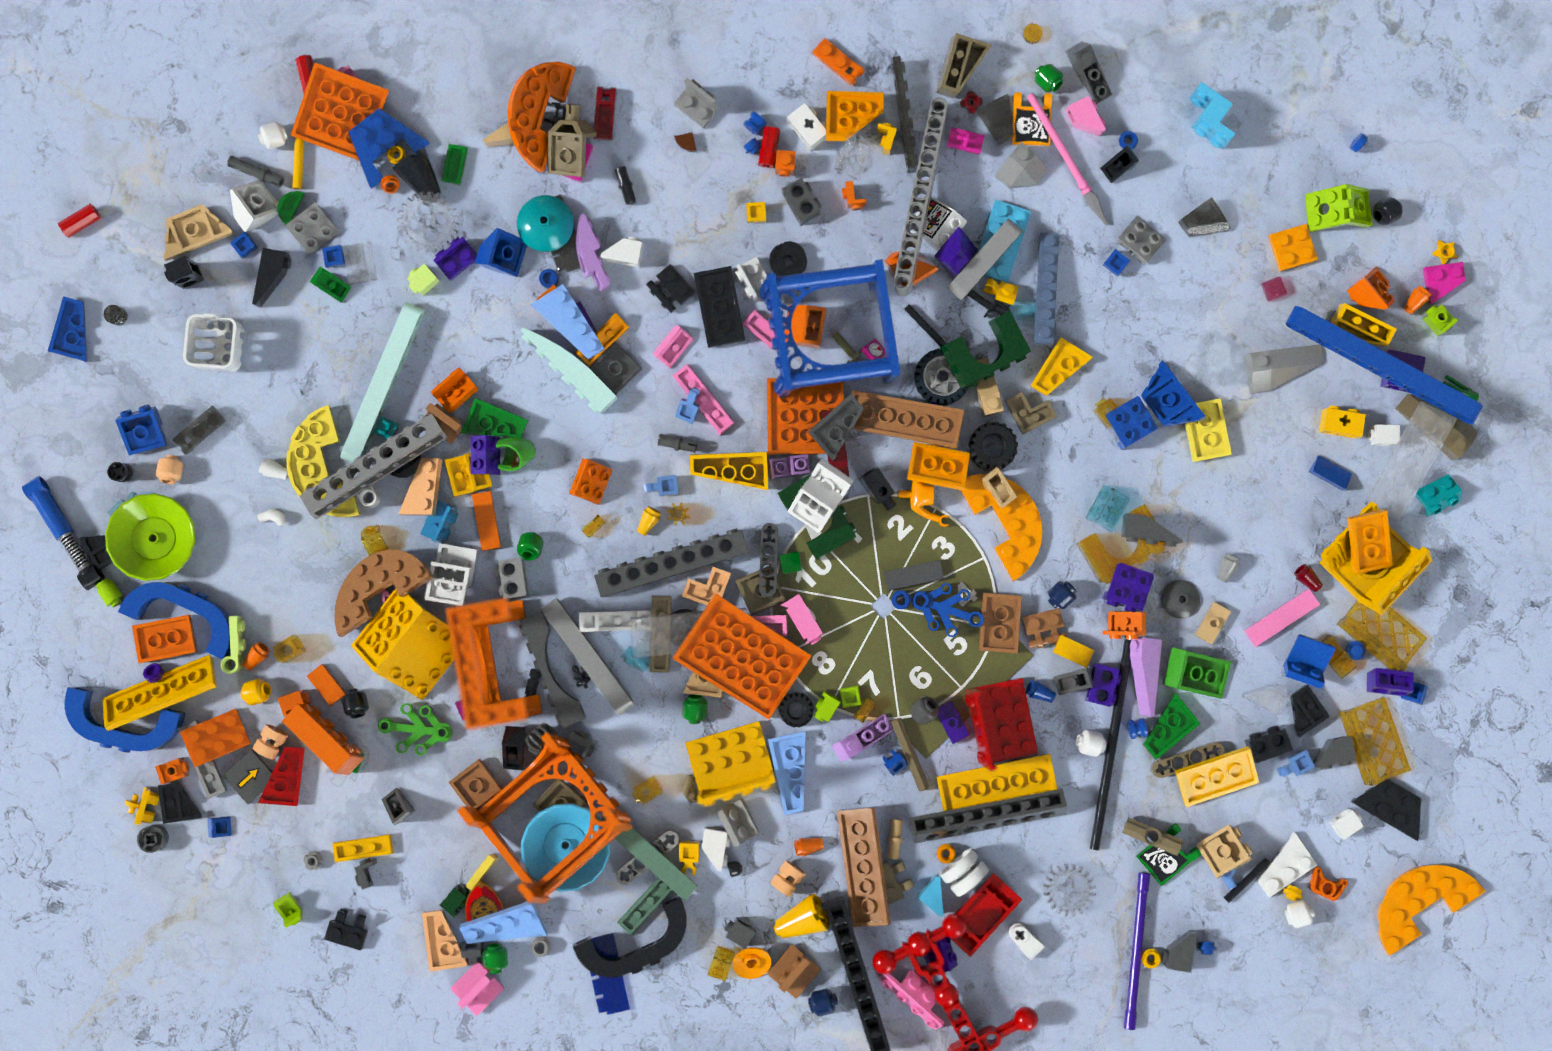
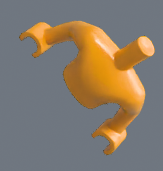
M912 481L910 490H898V498H910L911 509L924 518L938 522L941 527L949 525L941 522L942 518H949V516H939L923 508L926 505H933L934 485Z

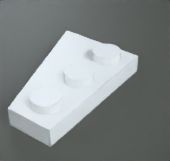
M1295 832L1291 834L1287 843L1278 851V855L1257 879V882L1269 898L1317 866Z

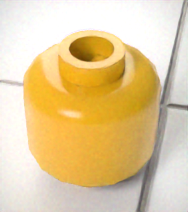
M263 679L250 680L243 684L240 695L242 700L248 705L254 706L268 701L271 695V687Z

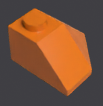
M1377 266L1347 290L1351 300L1359 306L1386 310L1395 302L1393 295H1389L1388 292L1390 287L1389 280Z

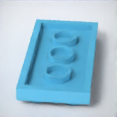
M995 199L978 252L1008 218L1020 227L1023 232L984 277L1008 283L1032 211Z

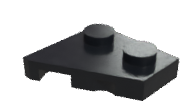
M105 535L79 538L97 570H102L113 563L106 551Z
M1305 684L1290 695L1297 737L1303 736L1330 717L1308 684Z

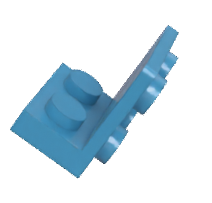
M438 500L436 516L427 517L420 534L437 543L447 541L451 532L449 530L451 523L454 524L458 518V513H456L458 509Z

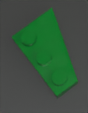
M475 398L461 433L522 438L529 420Z
M1174 693L1142 745L1156 760L1201 723L1180 697Z

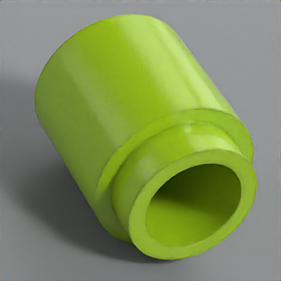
M110 578L104 579L96 585L97 593L107 607L112 606L114 608L123 602L124 595Z

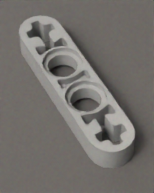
M667 830L651 844L658 846L661 853L665 855L678 844L679 835L674 830ZM667 834L670 836L674 835L675 843H667L665 847L668 849L664 850L663 845L658 841L661 840L663 843L667 839ZM633 857L617 871L616 879L620 884L627 885L648 868L646 866L642 869L635 866L637 858ZM631 864L633 870L637 872V874L635 875L634 872H632L628 876L629 880H622L621 871H624L625 873L629 871L631 868L628 867V865Z

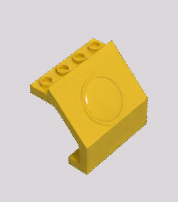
M1371 501L1361 510L1360 514L1379 510L1378 505ZM1347 526L1341 534L1337 535L1329 547L1323 550L1320 555L1322 560L1319 563L1358 602L1383 615L1432 562L1430 552L1423 546L1420 550L1412 547L1389 526L1393 566L1355 574L1353 573L1349 528Z

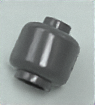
M922 696L910 707L913 720L922 725L931 722L939 713L937 701L928 696Z

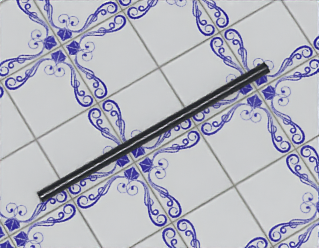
M1127 639L1124 640L1119 670L1121 680L1116 688L1117 696L1113 705L1089 848L1097 851L1100 848L1131 663V640Z

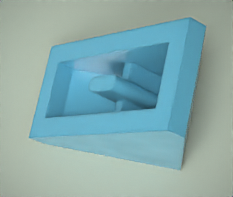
M938 874L932 877L917 896L937 915L944 916L941 880Z

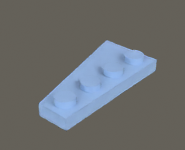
M563 284L531 304L588 360L605 350Z
M806 731L768 739L784 815L802 812L804 808Z

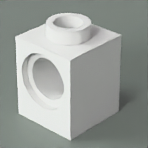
M1377 424L1371 426L1368 432L1371 446H1395L1400 444V425Z
M1348 808L1328 821L1339 838L1347 839L1364 827L1361 823L1362 817L1356 810L1353 811Z

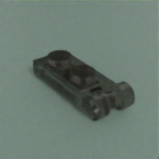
M211 406L176 435L173 441L176 445L179 444L182 448L181 451L187 455L225 423L226 419L215 406ZM187 436L191 439L189 443L185 441Z

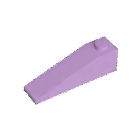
M1144 637L1131 639L1130 660L1140 715L1151 717L1155 715L1162 647L1161 639Z

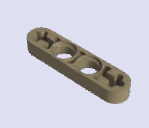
M1210 742L1156 760L1151 765V772L1158 778H1165L1174 775L1175 770H1178L1173 764L1176 758L1180 757L1183 759L1184 764L1181 768L1208 760L1206 759V753L1203 751L1204 748L1206 752L1212 751L1213 746L1219 748L1220 751L1217 752V756L1223 755L1225 749L1220 743ZM1196 751H1199L1202 755V759L1199 762L1192 760V754ZM1215 754L1207 755L1209 759L1217 757ZM1166 761H1169V766L1171 767L1172 771H1170L1169 768H1166L1162 770V774L1160 772H1156L1158 764H1160L1161 766H1167L1168 763Z

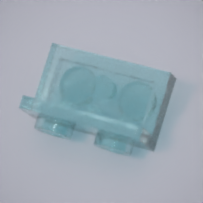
M1104 485L1089 509L1086 519L1112 532L1130 498L1115 488Z

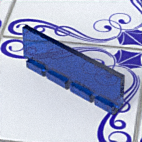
M613 933L592 938L595 947L602 955L609 958L619 957ZM590 972L591 977L597 976L596 974ZM599 976V978L592 980L595 996L603 994V997L596 999L599 1013L607 1012V1015L630 1010L623 976L613 978Z

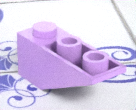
M883 714L831 746L840 761L843 762L885 737L894 729L886 715Z

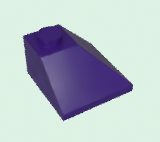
M958 227L934 257L950 277L955 279L978 249L963 230Z

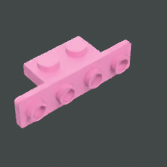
M912 969L908 971L901 982L896 980L891 974L879 975L878 979L881 981V984L886 989H890L899 1001L906 1003L914 1014L925 1020L927 1026L937 1030L945 1024L944 1021L931 1011L936 1003L933 988Z

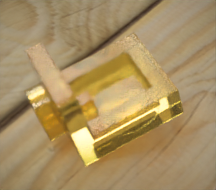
M370 525L361 531V541L369 556L379 551L388 550L380 533L379 525Z
M717 946L707 975L726 981L735 952Z

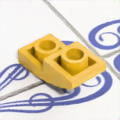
M1060 635L1052 653L1087 668L1095 650Z

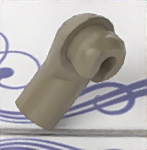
M685 775L682 793L688 802L697 803L698 793L693 788L695 777Z

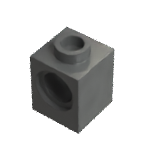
M735 918L734 922L730 920L725 928L727 932L726 938L744 949L747 948L756 933V929L738 918Z

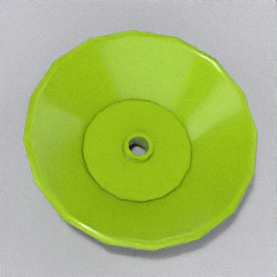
M157 493L137 495L123 502L111 515L105 531L106 551L113 564L127 576L143 581L164 579L178 572L191 557L196 542L194 523L186 508L173 498ZM156 535V541L151 542V536Z

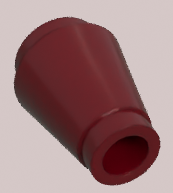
M1303 564L1294 572L1296 580L1314 592H1317L1323 586L1311 566Z

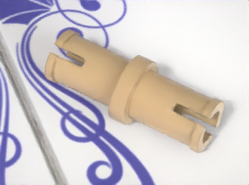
M890 819V836L887 837V841H889L887 858L899 860L900 843L903 842V838H901L903 820Z

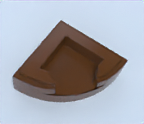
M693 132L674 136L676 143L682 149L688 152H697Z

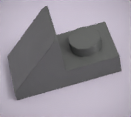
M1081 668L1073 672L1054 676L1059 695L1094 687L1089 668Z

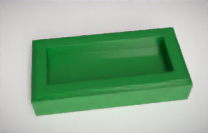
M448 145L442 182L461 185L468 147Z

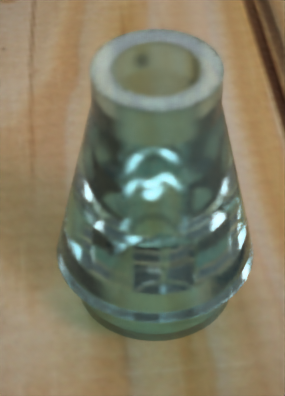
M631 645L621 655L624 663L642 673L650 665L637 648H633Z

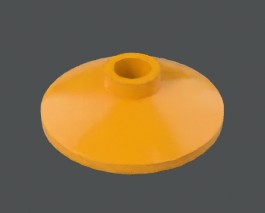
M758 947L743 949L733 959L735 973L745 979L761 977L771 967L769 953Z

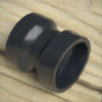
M114 462L108 467L107 474L111 480L127 482L132 478L133 470L127 464Z

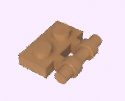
M1060 608L1021 617L1026 636L1034 634L1035 640L1028 641L1030 649L1035 647L1038 649L1043 648L1044 645L1052 643L1056 645L1060 635L1067 637L1066 632L1058 634L1057 628L1064 627ZM1051 631L1052 636L1041 638L1040 632Z

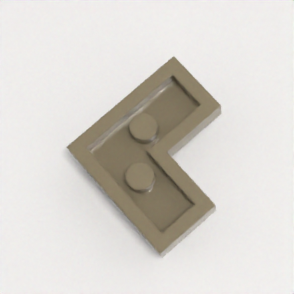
M1023 392L1005 400L1022 435L1057 417L1049 400L1033 408L1030 407Z

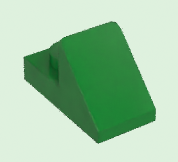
M321 266L310 280V283L340 303L343 302L352 288Z

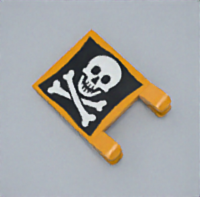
M1015 92L1013 95L1012 145H1019L1022 142L1024 145L1050 146V136L1034 108L1021 106L1022 94ZM1045 93L1042 108L1051 122L1052 94Z

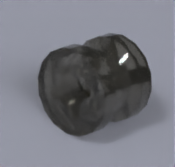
M117 305L107 306L103 314L104 319L115 326L123 325L128 317L125 309Z

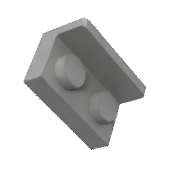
M743 799L735 801L717 812L734 847L741 845L749 838L760 833Z

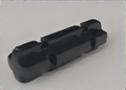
M536 669L530 670L529 676L531 677L527 681L524 693L526 697L536 695L538 678L540 679L541 672H537Z

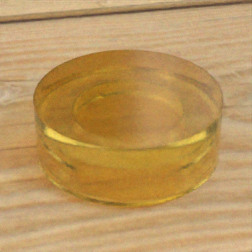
M1034 23L1027 25L1023 31L1024 40L1029 44L1039 42L1043 33L1041 27Z

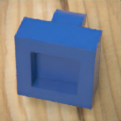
M891 750L893 757L888 760L883 756L885 767L894 776L906 767L908 763L899 752L896 753L894 750Z

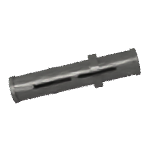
M233 155L228 158V167L256 177L260 182H267L279 188L284 183V176L273 173L269 168L256 166Z

